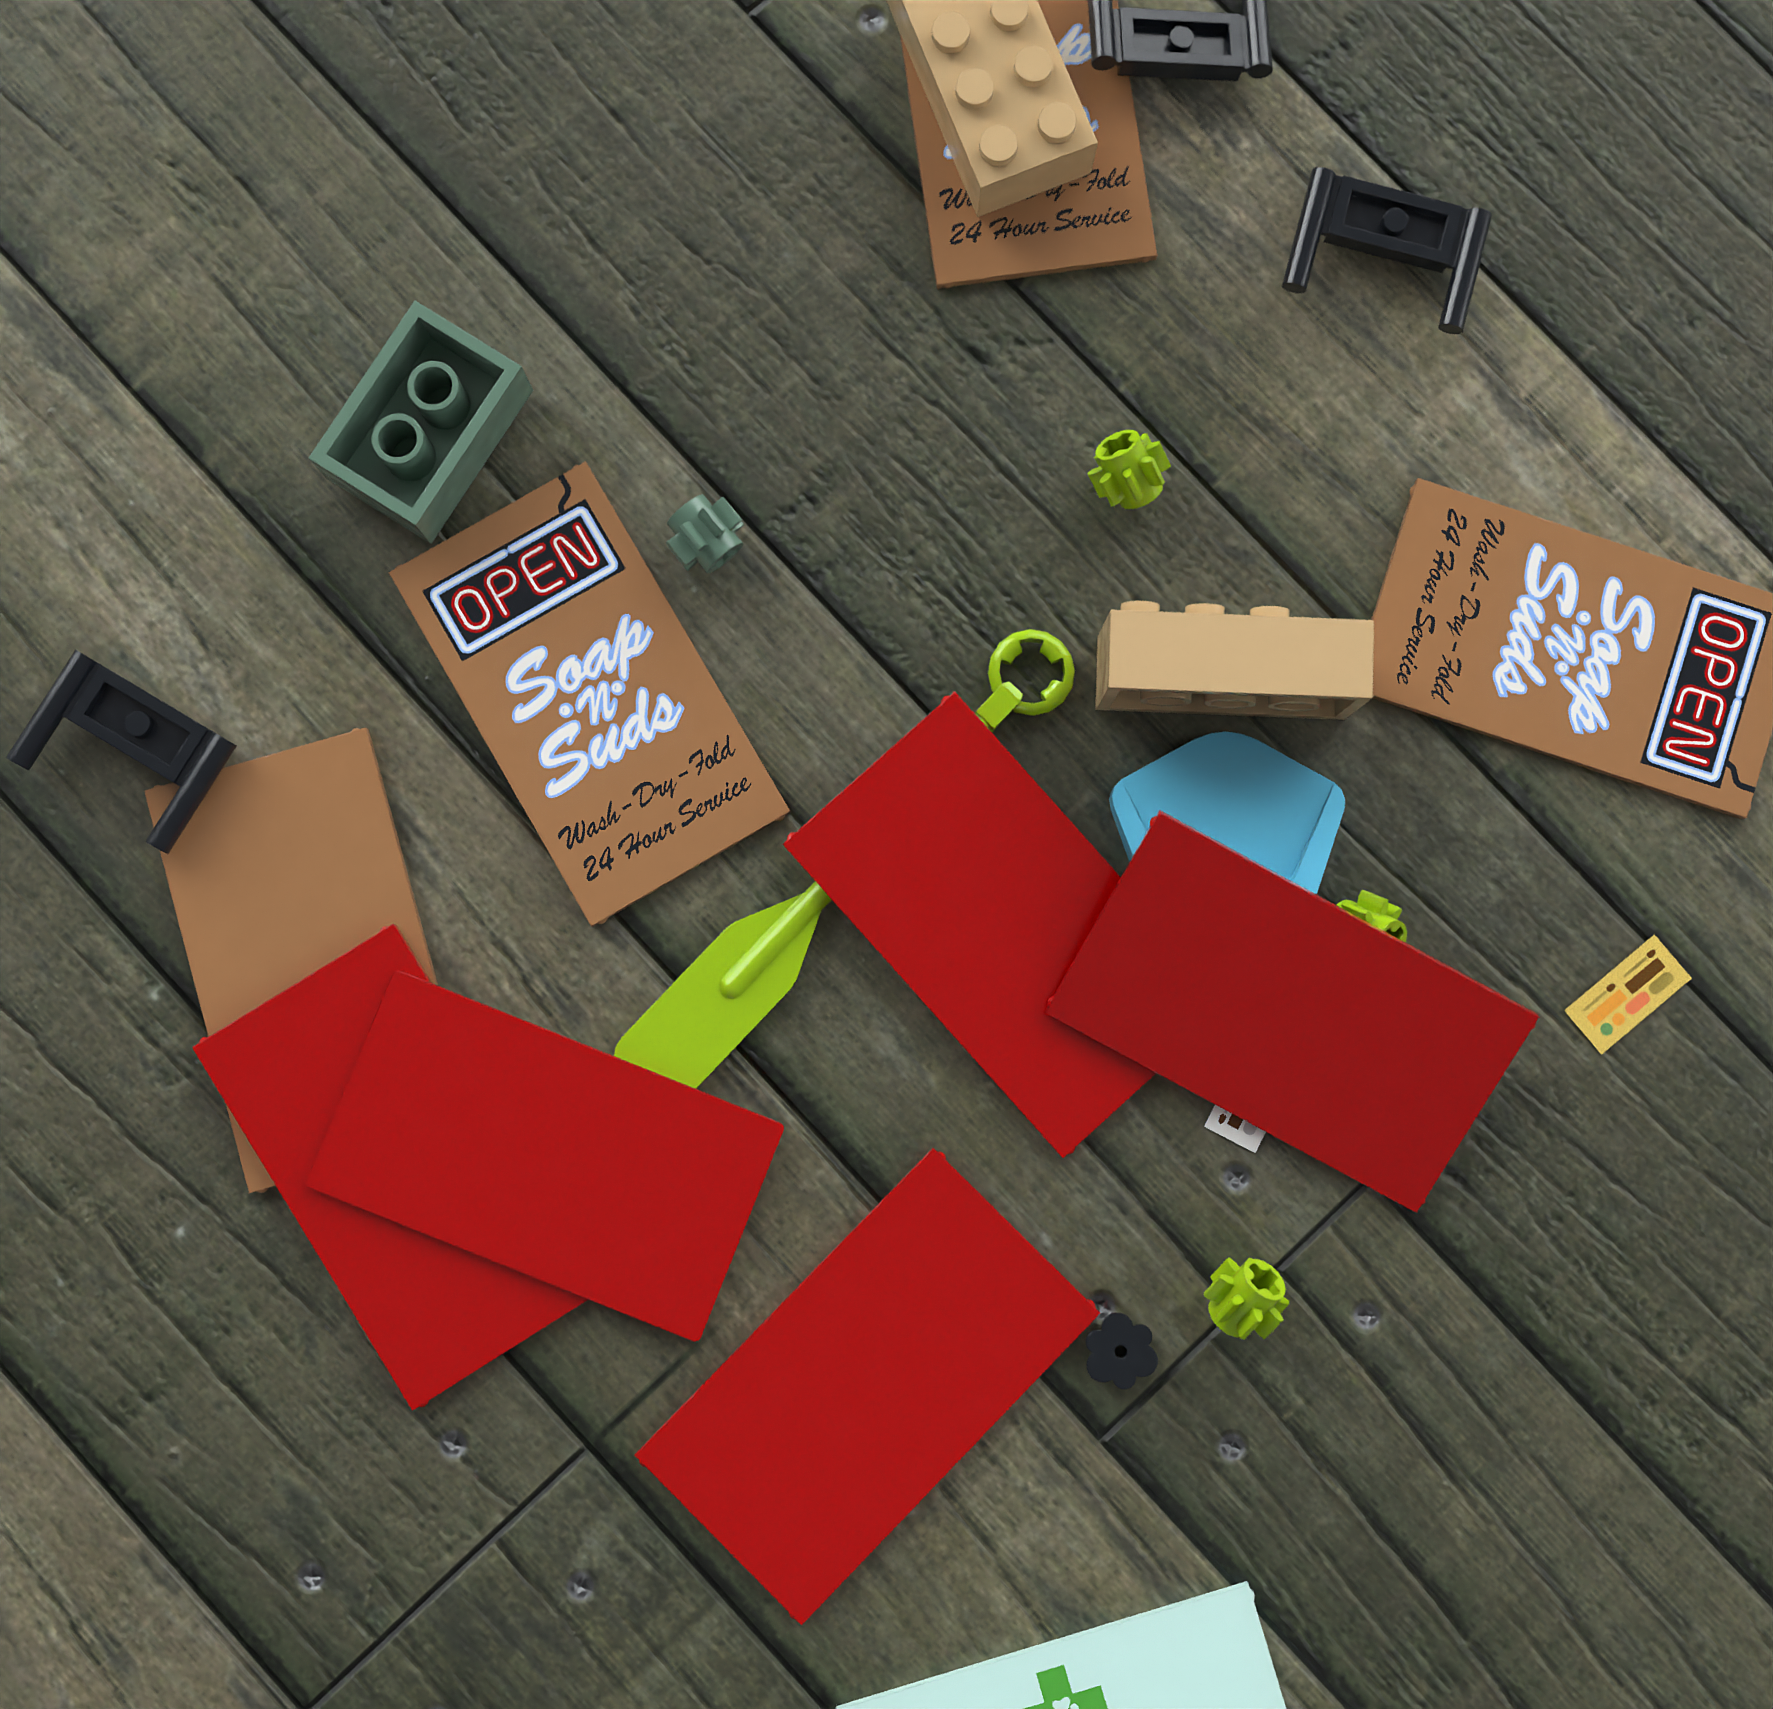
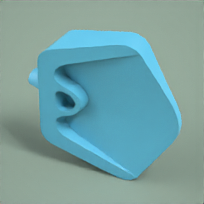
M1227 731L1210 733L1196 738L1124 777L1112 789L1109 798L1110 809L1129 862L1149 829L1151 818L1156 816L1158 811L1161 810L1316 895L1345 809L1344 794L1335 782L1257 739Z

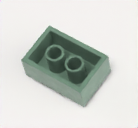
M414 300L309 456V459L329 481L432 544L533 392V388L522 366Z

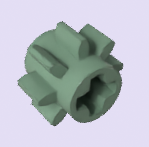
M703 494L698 495L679 508L667 522L675 536L669 539L666 544L687 571L699 563L707 574L712 573L734 557L743 546V542L735 532L741 529L744 523L724 497H721L712 505Z

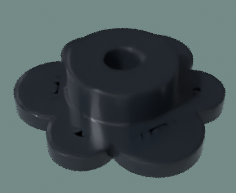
M1114 1312L1107 1315L1101 1324V1330L1090 1331L1085 1339L1086 1347L1092 1352L1086 1362L1088 1374L1098 1382L1113 1380L1118 1388L1124 1390L1131 1388L1135 1384L1136 1376L1147 1377L1151 1375L1158 1365L1156 1352L1148 1346L1152 1341L1151 1330L1144 1324L1133 1326L1130 1318L1123 1313ZM1123 1345L1125 1347L1124 1354L1116 1356L1114 1353L1115 1348Z

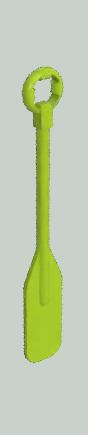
M1028 629L1014 632L999 642L990 657L988 677L993 694L975 712L977 717L991 732L1012 711L1034 716L1048 713L1065 701L1073 687L1075 669L1072 656L1062 641L1048 632ZM1033 642L1042 644L1039 652L1046 656L1051 664L1061 662L1063 671L1062 682L1052 680L1049 686L1040 692L1043 700L1041 702L1029 703L1021 701L1023 694L1011 682L1002 683L1000 664L1011 665L1015 657L1022 653L1020 645L1022 643ZM814 882L804 893L729 925L621 1037L615 1047L614 1056L697 1089L791 990L798 978L821 911L831 901L829 896Z

